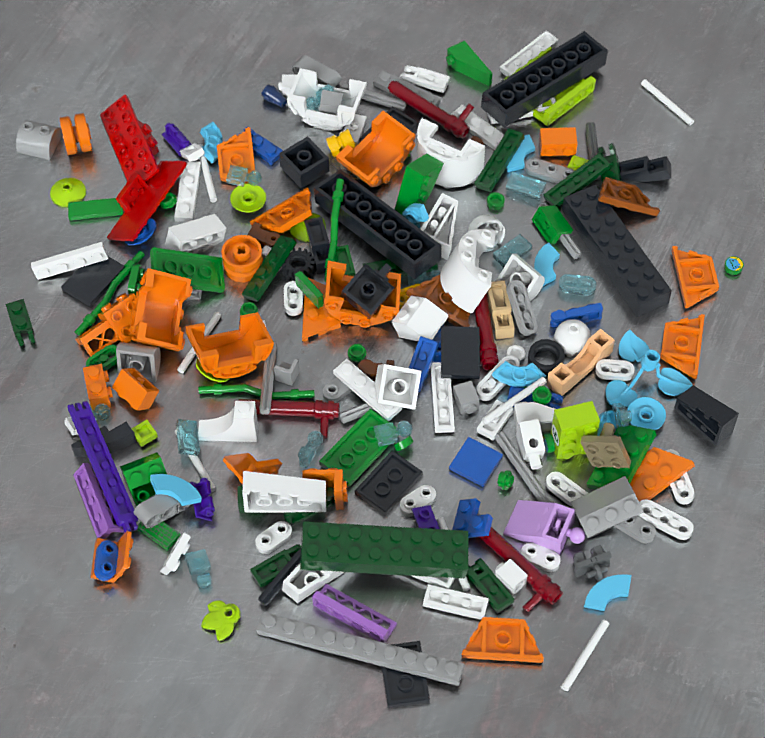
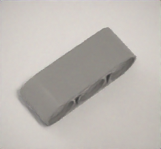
M303 55L292 66L294 74H298L300 69L317 72V81L321 85L336 87L342 80L338 72L306 55Z
M158 494L140 503L135 508L134 514L146 528H151L185 510L190 505L181 506L175 498L165 494Z

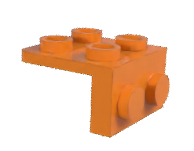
M134 293L119 295L114 304H106L101 308L102 312L97 314L101 321L107 320L120 342L128 343L132 340V336H134L130 334V319L135 299Z
M249 453L229 455L223 458L227 468L239 478L242 484L243 471L278 475V470L282 465L279 459L257 461Z
M309 468L302 471L303 478L326 481V489L329 487L334 488L336 510H344V502H348L347 481L343 480V470L329 468L328 470Z
M126 531L118 542H114L118 547L116 573L106 582L115 583L119 577H122L123 572L130 567L131 557H129V550L133 546L131 531ZM97 538L95 541L90 578L98 579L94 574L96 549L106 539ZM104 566V569L109 571V568Z

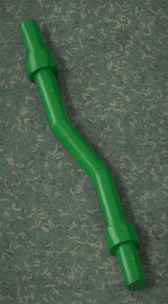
M337 179L336 188L332 196L331 235L328 259L325 261L326 273L327 262H336L338 217L340 204L344 196L342 192L343 179Z
M139 251L132 260L127 261L124 265L125 268L111 282L103 300L90 314L83 318L81 325L74 331L78 336L96 322L97 314L102 312L101 308L110 303L118 285L131 272L132 265L138 264L145 256L142 251Z
M217 383L214 386L198 387L199 394L214 393V395H222L223 393L246 392L261 397V389L247 384L222 385V383ZM291 389V391L272 392V400L291 399L295 401L299 400V398H315L314 390L299 391V389Z

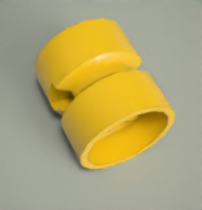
M349 129L339 132V136L332 135L326 138L334 160L336 155L347 145L353 149L356 147Z

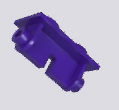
M169 122L165 125L166 132L161 135L181 157L180 151L192 144L177 126Z
M201 478L199 483L190 482L202 497L201 502L193 504L195 517L212 521L215 508L212 497L208 496L211 494L210 481L207 478Z
M430 505L411 509L418 528L440 529Z

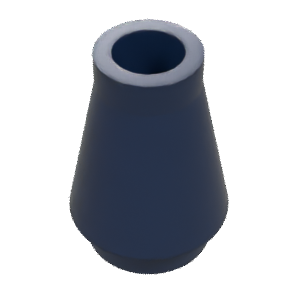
M268 84L263 89L261 96L264 97V100L281 108L286 105L287 98L274 85Z

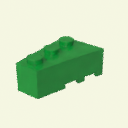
M426 153L408 164L394 210L402 214L411 204L420 203L425 206L444 163Z

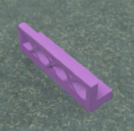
M83 463L73 475L97 538L106 539L112 532L125 533L122 526L118 527V525H114L111 518L114 519L111 509L105 504L107 500L103 491L98 486L100 484L93 473L91 463Z
M325 584L321 592L316 591L312 596L313 606L378 642L386 643L397 626V622L328 584ZM327 591L335 595L336 601L325 595ZM350 603L353 605L354 611L342 604ZM368 613L371 616V620L360 614ZM384 622L389 625V628L385 629L378 625V623Z

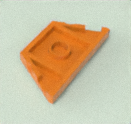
M247 127L243 133L238 136L235 134L228 141L217 145L221 181L237 186L242 184L257 185L251 129Z
M305 188L249 221L251 227L256 222L261 224L263 230L283 233L306 220L312 215V201L309 188Z
M672 246L671 251L684 307L689 308L719 290V283L712 256L698 254L691 250L684 252L678 250L677 246Z
M308 278L323 293L324 300L326 285ZM306 295L304 296L302 341H307L308 337L318 334L320 336L327 331H333L341 327V321L330 315L325 305L318 309Z
M704 314L690 320L684 318L679 321L667 322L664 326L660 358L693 379H697Z
M653 447L646 453L630 486L639 502L645 499L651 500L672 482H675L684 473L695 467V464L692 460Z
M483 617L466 648L462 651V658L543 663L544 658L536 645L533 635L529 632L525 619Z

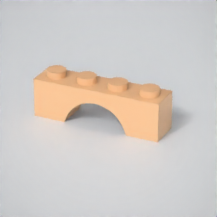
M599 329L587 340L581 352L567 364L561 362L548 373L547 387L554 393L563 396L596 367L598 361L607 358L613 352L615 340L602 329Z

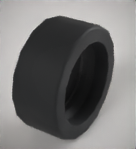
M550 339L536 341L529 349L528 365L530 363L535 364L548 377V373L561 362L564 364V349L559 343ZM541 351H549L557 356V362L551 365L540 364L536 361L535 355Z

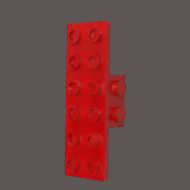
M124 94L104 110L100 117L127 182L133 173H139L146 182L159 172L154 158L159 153L158 143L152 136L151 127L137 119L128 96Z
M160 161L158 164L159 172L146 182L139 173H133L115 198L125 212L108 234V240L134 241L138 237V234L157 210V207L166 197L168 191L174 186L175 181L183 173L187 166L186 161Z

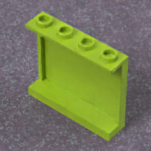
M552 47L541 51L538 56L530 59L526 65L518 68L515 73L552 51ZM590 76L586 80H580L554 97L556 100L554 104H552L551 99L543 103L542 107L550 106L545 111L539 112L536 110L537 108L532 110L533 116L546 126H549L594 92L596 79Z

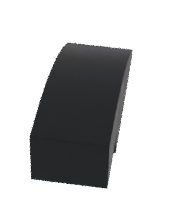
M648 156L619 162L621 181L650 182L671 179V163L667 156L649 160Z
M318 217L304 220L312 256H314L316 273H326L325 261L328 259L330 242L323 219Z
M127 422L110 431L106 426L100 428L110 453L136 443L135 434ZM81 439L71 444L75 457H88Z

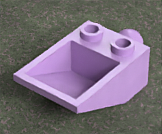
M526 500L517 501L503 533L505 536L525 543L532 542L560 555L568 537L573 543L579 544L584 541L586 536L582 528L575 527L572 529L575 522V509L557 503Z

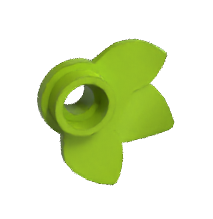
M216 600L208 604L210 613L203 618L201 627L207 630H216L217 640L221 641L232 634L234 623L240 619L241 612L235 604H225L223 601ZM232 610V615L227 616V613Z

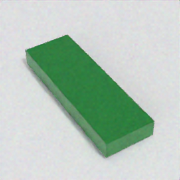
M115 198L68 203L69 221L123 215V209Z

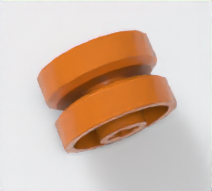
M84 113L75 114L76 126H72L69 116L59 117L67 154H77V142L80 143L83 152L92 151L90 129L88 123H86Z
M237 235L228 239L222 246L221 254L225 274L235 282H249L263 262L260 243L249 235Z

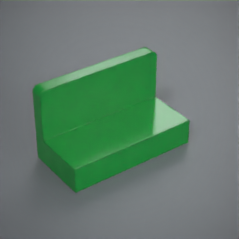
M555 205L539 207L531 219L545 240L551 245H555L562 234H571L573 232L572 227Z

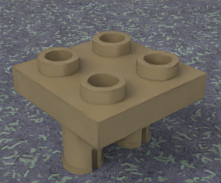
M611 423L603 424L600 436L582 435L580 442L592 467L630 468L631 460L621 437L613 435L615 427Z

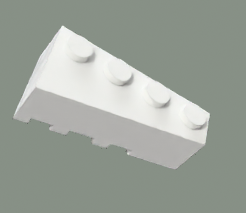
M243 471L244 511L326 512V481Z
M299 564L283 581L282 591L299 603L345 572L300 570Z

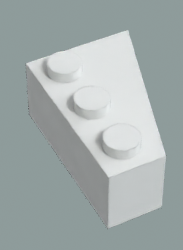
M442 193L430 212L429 219L424 222L421 230L441 244V257L447 260L452 248L458 201Z
M216 214L174 225L168 229L164 249L196 253L200 250L206 251L224 240L226 227Z

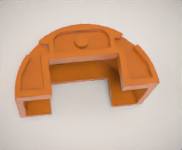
M382 111L371 122V132L354 149L347 145L336 155V160L370 187H377L383 183L387 184L391 180L392 175L403 168L404 160L416 145L414 142L416 134L385 111Z
M333 261L327 262L324 305L328 313L340 320L341 323L367 328L371 325L391 321L399 313L401 274L389 272L386 276L389 279L388 282L395 289L369 320L340 296L342 290L354 277L344 275L346 264Z
M148 268L140 281V284L143 286L136 292L132 307L130 334L134 336L131 339L169 350H183L185 345V339H183L184 332L181 331L179 324L184 314L182 303L192 293L191 279Z
M258 312L241 315L239 330L204 336V323L185 326L188 339L202 368L206 373L209 372L216 378H236L257 368L256 365L261 360L265 361L268 358L274 345Z

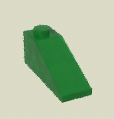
M465 40L447 48V63L457 72L485 85H492L493 73Z

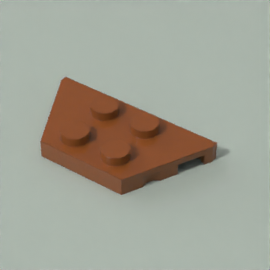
M607 177L604 179L598 197L599 202L611 204L617 208H626L633 212L638 211L653 216L659 214L660 209L658 207H651L648 204L650 199L636 185Z
M440 275L433 277L429 281L422 282L420 286L413 289L411 287L407 290V296L410 297L412 295L426 298L447 313L449 317L446 321L454 326L470 327V313L458 307L452 301V296L449 293H445Z

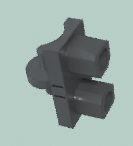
M598 545L591 549V558L587 559L584 552L574 554V573L576 577L586 574L588 578L594 576L597 581L603 579L602 573L607 572L606 566L610 565V558H612L610 551L605 552L602 546Z

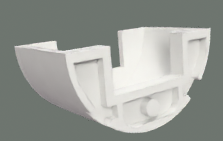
M300 69L288 95L287 102L295 115L298 113L303 117L302 121L323 130H340L343 126H349L352 123L365 92L367 82L350 79L349 90L318 84L317 72ZM322 90L343 93L342 104L337 109L338 116L318 112Z
M422 118L417 130V159L427 153L444 163L435 184L444 187H461L476 181L484 168L485 145L469 139L462 150L459 151L432 139L438 130V125Z
M477 229L467 232L447 259L440 273V280L445 293H449L453 298L452 301L469 313H473L491 287L492 272L479 268V258L486 247L493 248L495 232L489 229Z

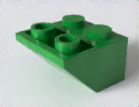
M157 452L120 466L136 507L156 495L150 481V476L153 474H167L162 459Z

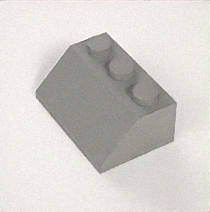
M625 476L570 502L588 539L644 512Z

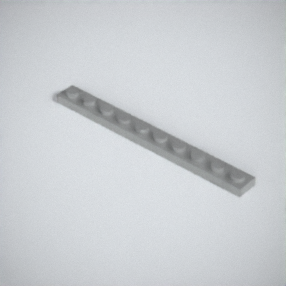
M263 612L256 629L259 635L459 686L464 670V663Z

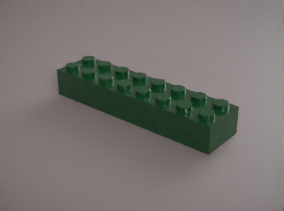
M303 521L300 570L465 579L469 570L468 531Z

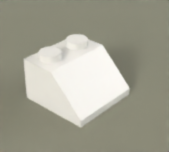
M411 295L392 320V324L400 338L419 341L420 336L432 340L449 316L428 299Z
M386 364L378 365L375 380L377 403L415 409L421 371Z

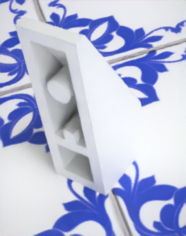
M535 402L514 404L513 415L516 432L519 422L539 419L541 431H551L553 414L556 409Z

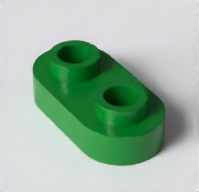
M141 264L132 265L128 282V294L134 293L136 295V292L142 287L140 281L144 275L145 268H142Z
M108 345L89 357L86 361V367L102 364L103 370L106 371L117 364V346Z

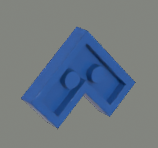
M477 498L460 500L452 530L468 531V538L489 536L493 517L489 514L478 515L481 502Z

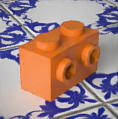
M576 127L540 128V155H576Z
M102 364L84 367L83 372L92 412L111 408L110 398H113L111 386L107 387L106 383L110 382L108 371L103 370Z
M135 368L121 369L112 386L118 396L125 399L137 411L150 409L160 391Z

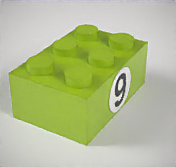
M593 401L554 410L551 434L555 442L554 453L557 460L562 458L569 459L578 454H586L580 442L582 435L597 436L600 419Z

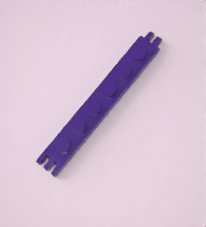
M83 401L82 405L80 402L75 403V407L73 404H69L67 406L69 414L118 527L122 526L124 532L137 530L136 522H138V518L134 514L135 509L87 401Z

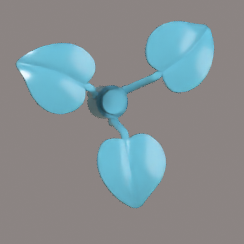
M628 330L619 343V354L625 361L633 362L636 360L637 363L641 362L642 367L629 386L621 380L611 381L605 389V395L610 405L617 408H628L629 404L637 399V393L631 388L643 371L649 372L655 368L656 376L660 379L658 387L667 395H680L693 386V384L687 377L673 368H663L660 372L659 368L661 365L658 363L660 360L659 353L655 350H650L642 339L637 337L631 330Z

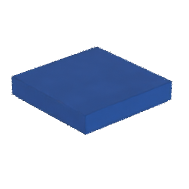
M468 437L450 464L449 470L484 487L503 458V454Z

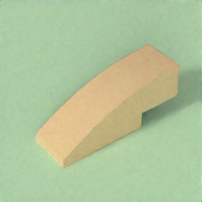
M505 280L491 282L487 295L495 340L513 338L515 327L511 315L510 301L506 292Z

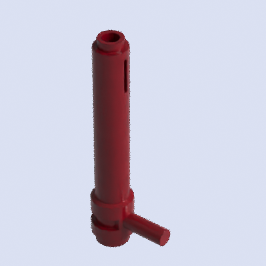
M391 81L388 85V90L391 94L443 126L447 132H452L455 137L464 139L469 133L470 127L465 120L474 109L471 104H468L461 115L457 117L450 115L398 81Z
M486 293L475 308L477 327H479L480 365L484 370H492L499 363L497 345L494 343L488 295Z
M238 399V401H255L257 415H262L259 409L260 400ZM271 400V410L268 415L315 417V419H321L320 438L325 439L328 435V421L339 418L340 403H335L333 400L323 402V400H316L315 402Z
M493 527L490 529L489 536L479 537L505 562L511 559L528 575L527 582L533 586L532 589L536 594L522 607L527 613L542 599L551 604L556 603L563 594L560 590L561 587L557 583H553L547 574H543Z

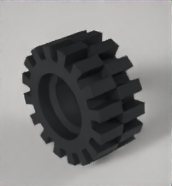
M298 247V251L293 248L283 263L282 272L289 281L291 278L292 281H295V274L299 271H302L308 278H312V274L315 273L314 256L307 249L304 248L302 251ZM296 262L305 264L302 268H293L291 265Z

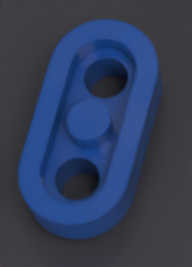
M110 540L101 542L96 549L94 574L101 581L110 580L116 573L118 547ZM104 566L108 567L109 571L105 570Z

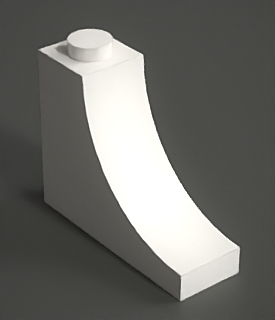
M235 401L234 408L228 414L215 419L199 420L198 441L257 442L258 420L255 401Z

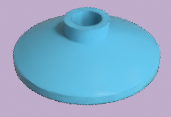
M641 397L629 404L627 419L632 426L658 430L665 422L666 411L657 400Z

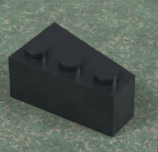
M694 385L677 397L674 407L715 446L719 445L733 433L739 415L738 412Z

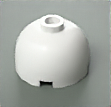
M480 215L474 218L468 227V232L477 229H489L495 232L494 246L497 243L500 245L505 236L504 226L497 218L491 215ZM487 246L484 252L492 251L494 248Z
M569 319L562 322L556 328L553 341L562 346L564 354L567 355L566 357L575 358L591 337V332L582 321Z

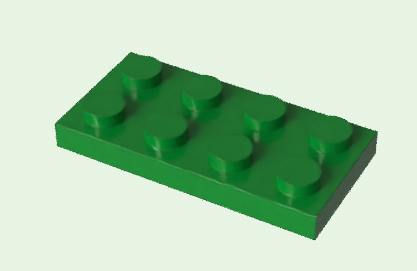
M152 247L150 250L151 269L191 279L190 286H192V289L223 293L225 290L221 257Z
M369 409L320 459L319 465L326 470L329 468L343 470V480L347 481V486L350 487L400 435V429L372 409Z
M620 423L614 435L621 437L631 460L630 468L595 467L586 483L588 488L597 490L624 476L630 484L656 437L655 430Z

